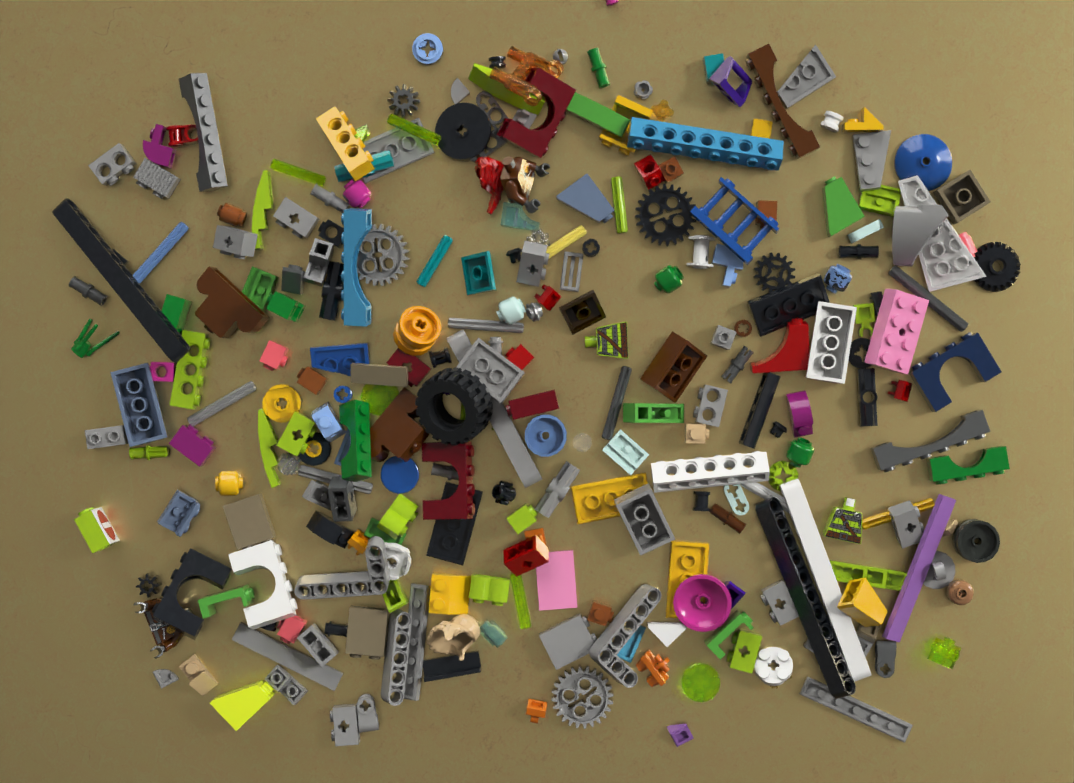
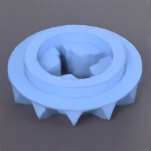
M425 33L415 39L412 52L419 62L431 64L441 58L443 45L437 36ZM427 41H429L430 48L436 49L430 51L428 57L424 50L419 49L425 48Z

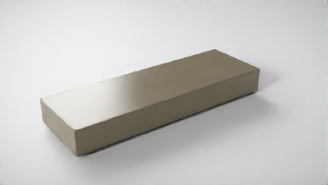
M352 363L351 383L407 387L408 367Z

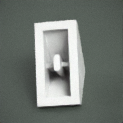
M647 622L648 628L666 647L687 629L682 622Z

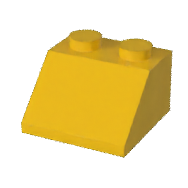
M433 572L429 613L446 615L468 614L471 576Z

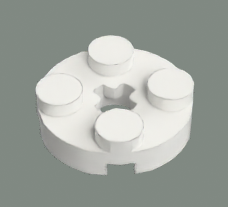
M385 542L387 559L393 558L396 560L393 564H390V561L387 560L390 580H397L399 577L405 576L410 569V551L400 544Z
M768 647L759 651L754 671L764 684L778 686L783 684L792 675L793 662L788 651L778 647ZM772 662L779 665L774 671L771 670V667H768Z

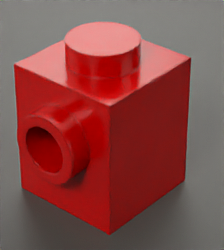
M521 344L516 349L512 347L505 354L506 359L521 370L535 358Z

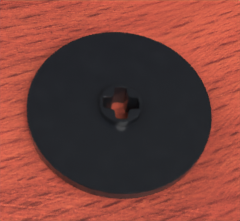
M457 103L448 107L440 115L435 127V138L439 148L447 156L457 160H467L479 155L486 148L491 136V124L488 116L481 108L471 103ZM464 127L467 130V132H464L462 136V134H460L459 131H461Z

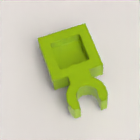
M873 303L853 305V307H857L855 324H861L858 331L859 336L863 337L864 329H868L870 336H872L874 329L870 326V323L875 322Z

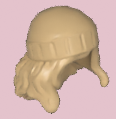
M460 614L449 622L442 621L438 625L433 626L427 636L426 643L434 653L459 656V661H462L467 649L480 636V627L472 616Z

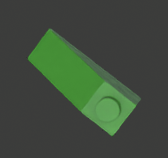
M623 403V422L684 423V404Z

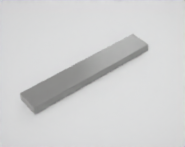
M415 583L411 584L408 613L412 617L404 699L418 701L420 697L431 586Z
M242 622L232 638L233 641L335 691L343 675L342 672L326 664L321 667L314 658L256 629L252 630Z
M808 676L799 693L904 743L913 726L852 696L835 699L826 684Z

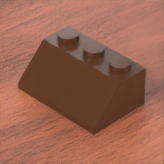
M672 331L640 379L676 403L707 358V355L688 340Z

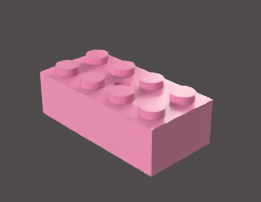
M885 289L864 363L908 375L929 300L899 290Z

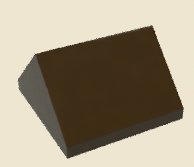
M594 290L559 307L572 335L606 318Z

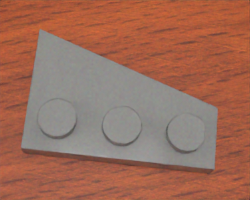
M816 45L777 91L786 109L836 78Z
M891 130L853 134L852 139L860 192L880 189Z

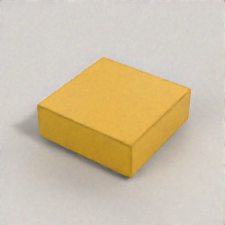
M754 118L751 136L770 139L773 121Z

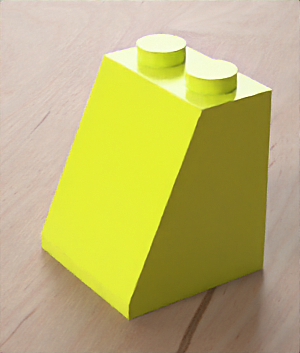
M259 680L219 694L210 704L237 731L272 698L275 692L273 691L274 688L267 681Z

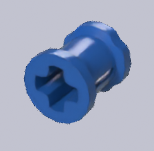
M339 386L334 390V398L337 402L346 403L352 399L353 393L349 387ZM345 389V393H348V396L342 400L338 393Z

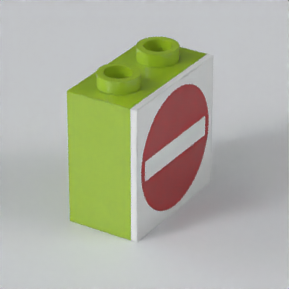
M93 507L87 508L79 512V517L74 519L92 554L120 541L102 507L96 509Z

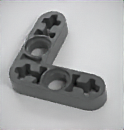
M482 91L477 95L476 103L486 113L490 124L494 128L491 131L490 137L497 140V145L494 148L486 146L485 149L488 152L485 154L483 150L479 154L480 157H488L508 142L497 136L500 127H496V125L501 124L508 117L494 97L487 91ZM481 97H489L490 99L488 100L490 106L492 107V105L495 104L496 107L491 108L486 113L485 110H487L488 107L485 103L480 104V102L482 101ZM493 111L501 113L502 117L499 121L491 119L490 115ZM473 157L469 160L475 163L477 158Z

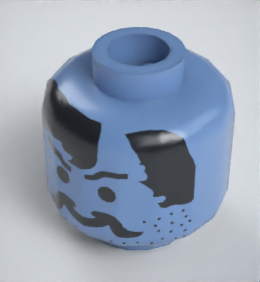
M840 264L831 266L823 279L824 283L827 284L826 289L835 294L837 291L844 292L852 280L851 270Z

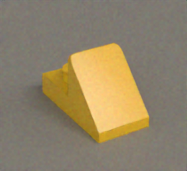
M865 107L861 109V122H859V119H848L842 125V133L879 132L884 130V126Z

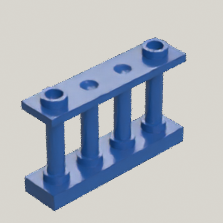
M721 177L719 184L722 187L703 208L694 206L690 211V215L748 265L753 260L751 256L752 250L771 230L777 234L779 231L777 226L779 224L772 217L767 218L734 188L735 184L728 178L724 180ZM729 192L736 200L718 220L712 221L708 217L709 211ZM743 204L751 212L732 233H725L722 230L724 228L723 225ZM757 217L765 226L746 246L741 247L737 243V238Z

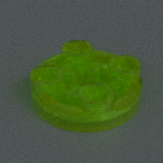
M365 384L361 392V401L369 403V412L371 414L381 416L399 394L397 386Z
M699 662L685 670L681 684L684 693L690 699L697 702H706L718 693L720 678L712 666Z

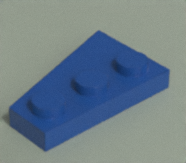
M368 343L310 347L311 365L313 368L337 372L351 377L352 363L370 364Z

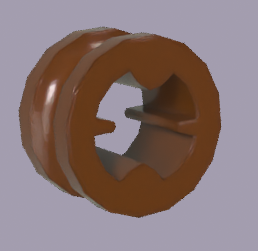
M740 320L735 324L734 331H736L738 336L746 337L751 333L752 325L747 320ZM740 323H742V325L747 324V333L738 331V328H740Z

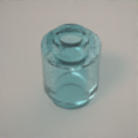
M486 620L480 626V635L492 646L495 645L498 648L508 638L505 635L506 632L494 620Z

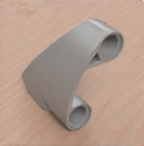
M942 205L896 206L892 234L894 265L913 266L915 259L928 239L949 216Z

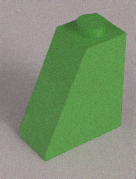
M835 176L825 182L826 186L822 188L828 237L865 217L843 178L836 179Z

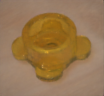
M661 100L660 104L651 107L652 113L657 117V121L664 122V119L672 117L674 111L669 108L667 100Z

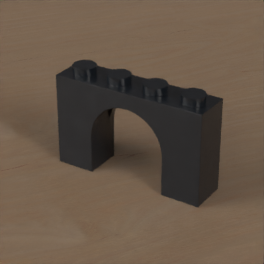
M190 548L189 552H184L180 562L182 564L179 570L175 569L170 578L172 582L170 586H165L161 594L163 598L160 603L157 602L152 613H154L153 619L195 640L204 625V619L184 610L179 605L177 593L180 587L189 580L201 579L223 590L232 573V569Z

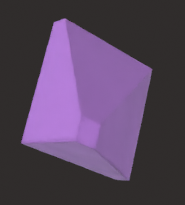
M687 724L667 726L677 747L694 739Z

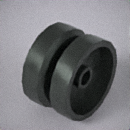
M968 519L960 523L954 530L952 537L953 547L957 554L964 559L976 563L992 559L1000 546V537L996 528L990 523L978 519Z

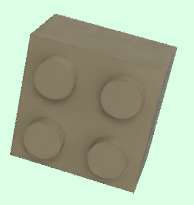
M971 170L966 171L933 192L939 203L948 213V217L953 225L990 203L989 198Z

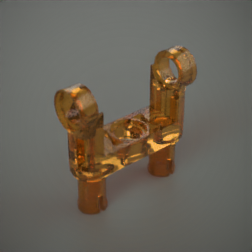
M511 46L507 57L520 64L510 74L494 67L490 78L504 84L507 90L523 97L528 105L536 106L541 101L542 94L536 89V86L525 81L531 67H539L556 78L560 77L563 73L564 67L558 60L548 61L532 52L525 53ZM550 66L555 67L558 73L553 72ZM529 93H533L537 99L531 98Z

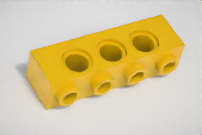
M335 106L316 118L355 181L375 169L371 163L374 159L369 151L364 152L363 148L366 146L360 137L355 138L354 135L357 132L352 124L347 125L346 122L349 119L343 111L339 112Z

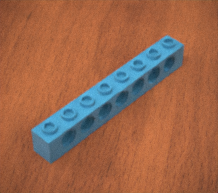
M635 117L631 118L627 147L777 171H779L783 160L784 141Z

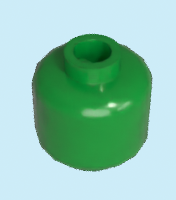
M667 265L656 273L654 284L660 292L664 291L670 294L682 286L684 276L677 266Z
M800 437L797 440H792L786 453L791 465L800 468L801 465H808L814 453L812 442Z

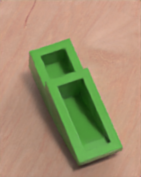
M576 92L567 107L571 114L621 138L630 123L628 118Z

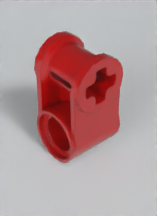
M196 125L166 127V130L169 131L170 142L168 147L199 144L198 137L195 139L191 138L192 131L197 130Z

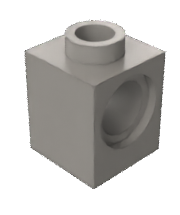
M717 325L710 344L730 350L736 331Z

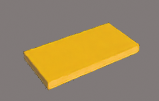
M646 472L571 486L577 524L620 517L621 515L614 499L648 484Z
M670 542L666 618H678L673 604L678 586L685 579L693 575H707L709 543ZM701 597V602L705 603L706 598Z

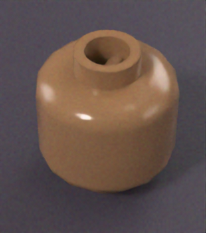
M961 579L952 581L946 590L948 599L957 605L968 604L974 595L972 586Z

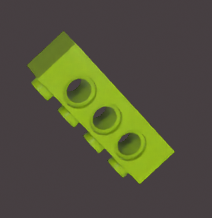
M182 330V337L190 348L197 346L199 352L193 357L189 351L177 362L170 406L196 409V406H199L201 395H198L199 387H202L204 383L202 370L207 365L205 353L206 349H209L211 341L208 338L209 334ZM191 364L195 367L193 375L187 373V367ZM187 383L192 386L190 394L184 392V386Z

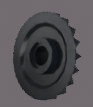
M990 242L977 249L978 252L974 253L976 256L974 257L986 275V277L974 280L981 288L991 292H999L1011 287L1018 279L1021 265L1019 256L1009 245L1002 242ZM994 261L1000 264L998 272L992 267Z

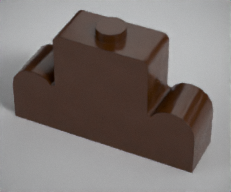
M209 266L198 279V291L208 295V297L195 311V315L205 324L204 328L210 333H215L219 338L226 339L230 338L237 328L242 332L256 333L269 320L270 317L217 268Z
M405 387L370 428L371 459L376 462H382L387 459L389 451L397 458L407 462L414 453L420 450L422 443L429 436L425 428L415 420V418L419 417L416 415L415 410L418 408L415 405L417 396Z

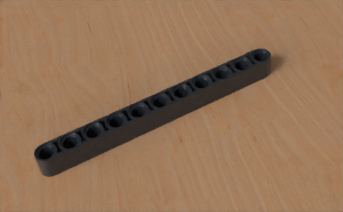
M65 198L52 211L54 216L167 357L177 363L191 350L188 343L79 208L70 199Z
M775 497L761 501L756 504L757 516L829 691L835 699L853 695L856 691L854 680L781 503Z

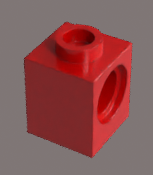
M651 154L634 163L638 175L648 190L665 181L660 167Z

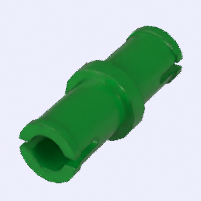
M599 48L587 51L592 64L591 70L592 73H595L598 87L604 88L609 86L610 82L605 70L607 67L602 61Z

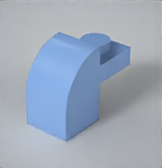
M715 245L711 264L726 267L722 286L731 287V284H735L737 273L734 271L735 269L743 270V261L725 245Z

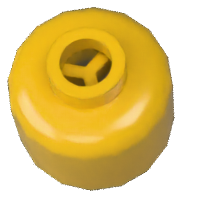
M236 471L220 472L218 476H215L216 492H219L221 496L238 495L239 489H243V477H239Z

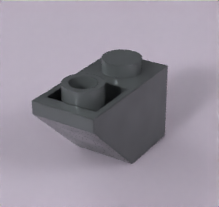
M291 264L288 265V268L283 267L281 291L303 295L305 285L303 277L305 272L302 271V267Z

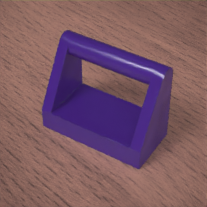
M731 56L727 57L709 78L729 102L738 107L745 103L752 79ZM731 68L743 81L736 90L727 82Z

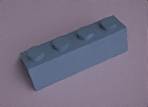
M149 363L110 372L129 447L167 438Z

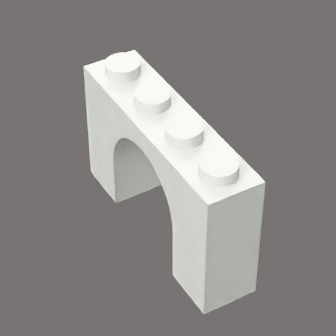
M270 540L228 554L233 573L236 575L256 569H268L275 577L276 585L272 596L265 602L243 609L249 628L254 630L296 616L295 610L298 607L295 598L292 599L290 594L293 591L292 585L289 580H286L285 573H287L285 563L281 562L280 555H282V550L279 544Z

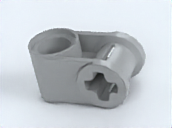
M363 694L357 702L359 732L379 730L375 700L370 694ZM364 700H366V702L369 704L368 708H365L364 705H361L363 704Z

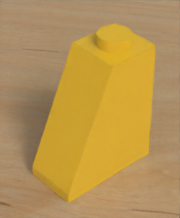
M866 577L849 580L837 605L839 610L864 627L882 625L888 612Z

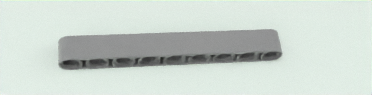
M464 329L446 338L459 363L472 347ZM491 396L489 401L493 403V409L490 411L492 416L489 421L524 487L527 488L542 480V477L511 418L508 417L503 403L501 404Z

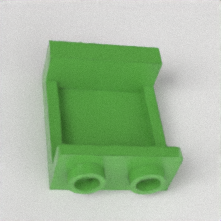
M249 584L200 598L198 603L202 618H208L217 613L214 603L241 597L243 606H249L253 603V599H255L253 588H249Z
M736 610L704 642L721 660L726 654L719 644L742 623H745L752 630L754 628L751 625L753 620L744 611L740 613Z

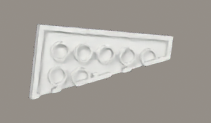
M918 175L898 181L905 206L917 207L919 204L938 205ZM947 218L936 229L918 254L929 292L986 277Z

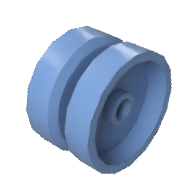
M539 415L528 423L525 430V442L534 454L541 457H550L557 454L564 447L567 432L564 424L557 417ZM543 432L549 433L548 439L542 438Z

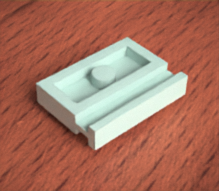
M621 429L602 449L630 475L649 456L644 449Z

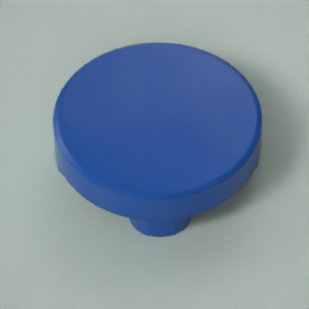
M393 456L382 466L381 481L393 493L402 494L409 492L416 486L419 480L418 466L411 458L404 462Z

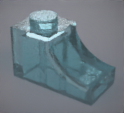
M509 200L504 202L501 226L539 232L540 222L533 221L527 217L523 211V206L517 203H510Z

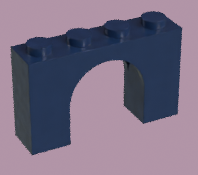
M968 332L961 337L962 341L957 344L955 342L948 344L944 347L945 351L939 354L937 351L928 357L929 360L924 364L919 362L911 367L913 370L909 372V375L932 412H937L952 403L940 381L941 367L948 359L961 357L967 360L981 382H986L1002 372L979 333L972 334Z

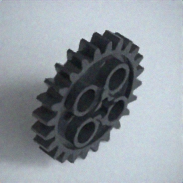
M663 184L662 189L657 185L655 186V192L651 189L648 190L649 196L642 194V197L645 199L644 201L638 200L641 207H637L635 210L640 212V214L636 215L635 218L640 219V222L636 226L643 227L639 232L647 233L645 239L652 237L651 243L658 240V246H660L665 241L666 247H668L669 242L672 241L676 245V239L683 242L682 235L689 237L690 234L687 230H694V227L690 224L696 223L697 220L692 218L690 211L696 204L690 205L689 202L693 198L686 199L687 191L681 194V187L675 191L673 184L669 189H667L666 184ZM668 199H675L677 206L675 208L668 207ZM651 204L659 207L657 214L649 212L648 207ZM682 209V212L670 215L668 220L665 217L652 222L649 220L650 218L661 216L664 210H666V213ZM676 216L681 217L683 225L675 226L673 218ZM656 223H663L665 230L657 232L654 228Z

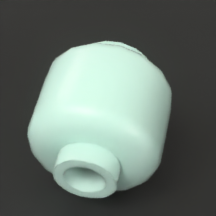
M512 296L501 301L498 304L499 310L496 311L501 322L505 321L508 325H511L524 318L526 309L520 298L517 299Z

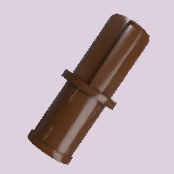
M714 504L709 511L721 520L723 525L727 524L739 534L746 526V523L733 516L732 512L729 513L718 504Z

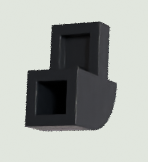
M317 510L306 526L317 536L344 549L354 534L351 529L334 522L331 517Z

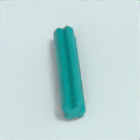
M447 235L442 237L417 279V284L426 287L453 242L452 238Z

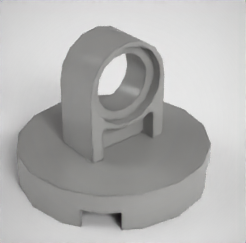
M936 551L923 584L932 589H942L948 586L955 576V564L952 558L946 553Z

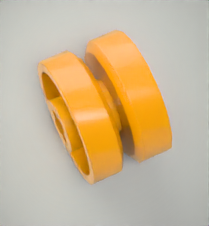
M422 306L408 308L401 315L394 328V342L406 354L412 356L423 355L432 348L440 334V320L428 308Z

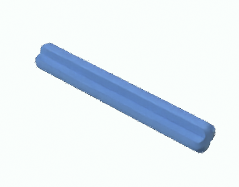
M180 222L133 274L138 283L145 279L187 232L189 228L186 224Z

